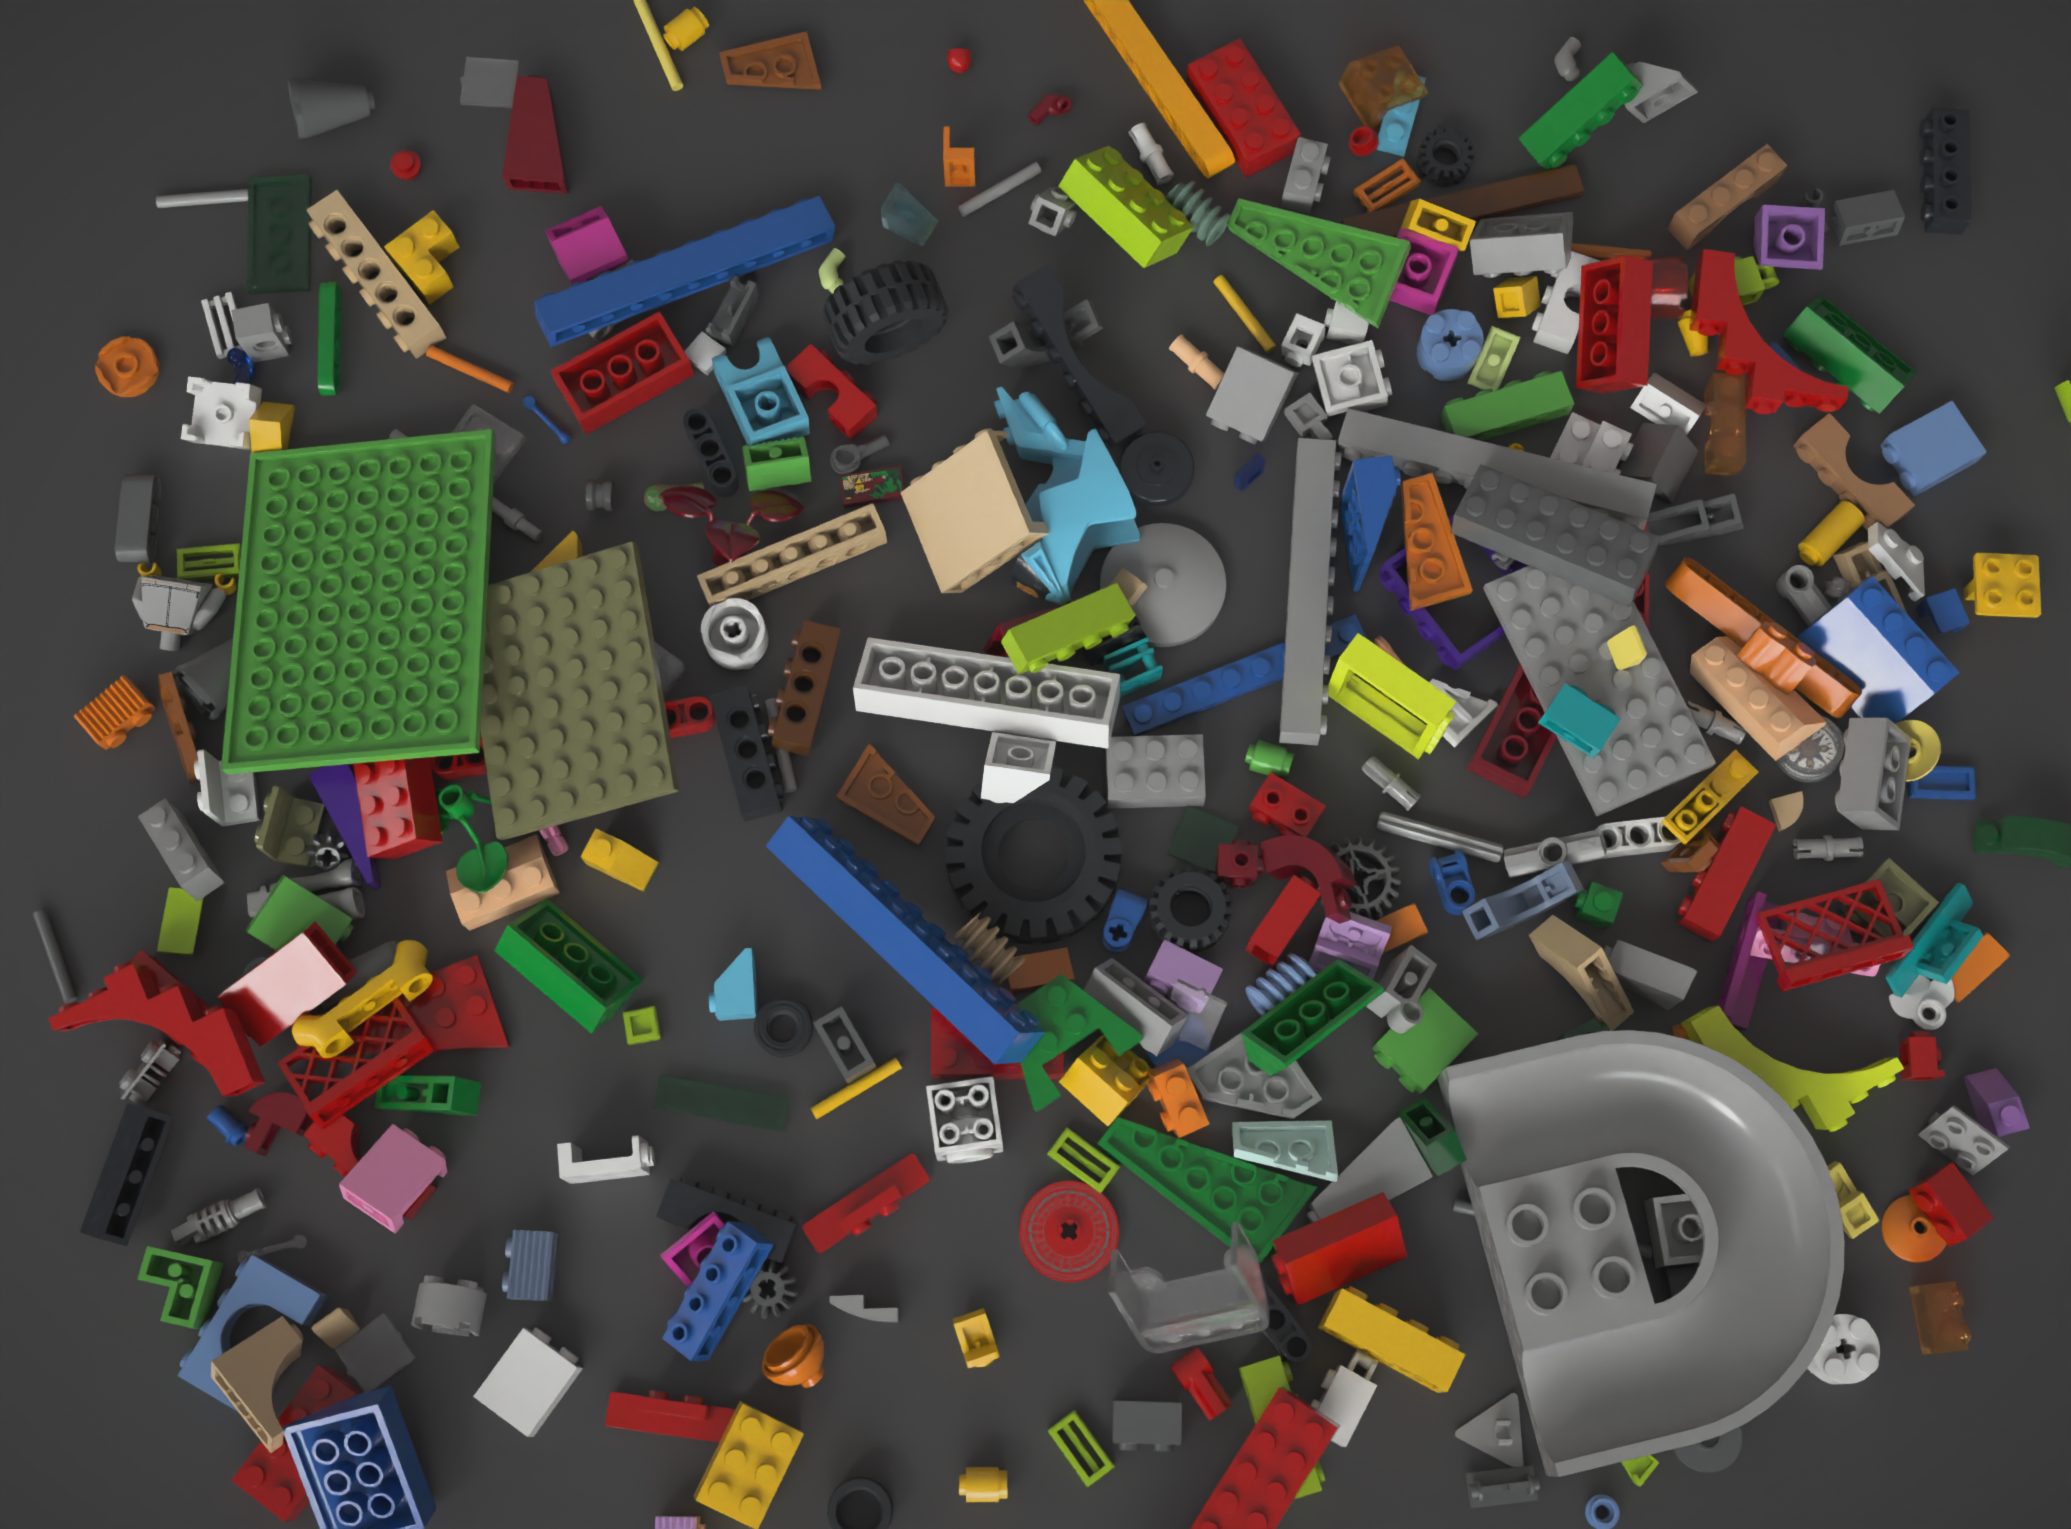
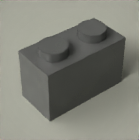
M842 1006L813 1022L848 1085L877 1068Z
M1113 1401L1112 1443H1119V1450L1139 1451V1444H1153V1451L1173 1452L1174 1445H1181L1182 1403Z

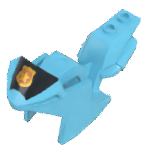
M1003 387L996 388L999 400L994 401L999 419L1006 418L1009 426L1003 428L1009 435L1006 437L1009 446L1015 444L1021 459L1053 465L1052 474L1046 484H1039L1026 503L1032 521L1045 522L1049 534L1018 556L1012 571L1011 583L1035 598L1064 605L1066 602L1071 601L1070 595L1093 550L1138 542L1140 540V533L1134 520L1136 509L1130 492L1096 429L1088 432L1086 441L1067 439L1057 426L1056 419L1034 394L1024 392L1019 395V399L1013 400Z

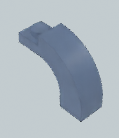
M1567 860L1521 885L1482 899L1463 910L1462 913L1477 941L1542 914L1567 901V898L1584 890L1570 860Z

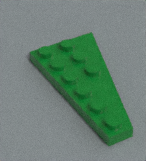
M1120 1117L1116 1118L1097 1143L1102 1149L1255 1268H1258L1274 1246L1272 1240L1281 1237L1317 1188L1316 1186L1293 1180L1282 1174L1259 1168L1256 1165L1211 1149H1205L1188 1141L1157 1132L1154 1129Z

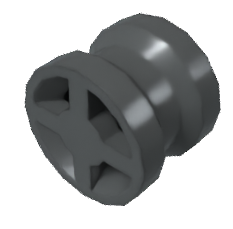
M588 479L586 484L587 510L594 511L597 508H604L606 511H614L616 502L615 481L606 480L604 483H598L595 479Z

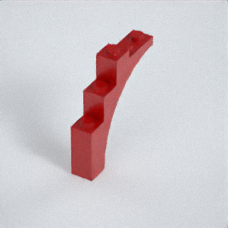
M1703 249L1696 262L1689 330L1698 331L1699 334L1704 336L1720 335L1716 369L1726 370V373L1731 375L1747 374L1744 408L1751 409L1757 414L1775 413L1784 402L1790 407L1811 406L1817 407L1818 410L1823 412L1839 410L1848 399L1849 387L1825 382L1800 371L1782 359L1768 346L1749 321L1739 298L1735 279V253Z
M128 961L113 968L114 973L103 977L107 987L89 993V999L79 1004L78 1002H71L61 1006L58 1009V1014L48 1018L52 1030L67 1032L90 1023L115 1019L132 1020L151 1025L175 1037L190 1049L211 1073L222 1096H237L265 1083L236 1009L222 1008L220 1005L201 1013L191 987L178 986L177 983H173L157 991L147 965L133 964L132 961Z

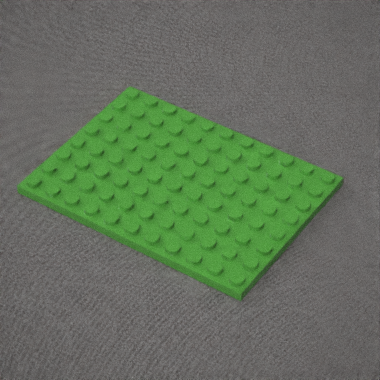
M492 429L250 453L221 770L226 775L480 752L496 435Z

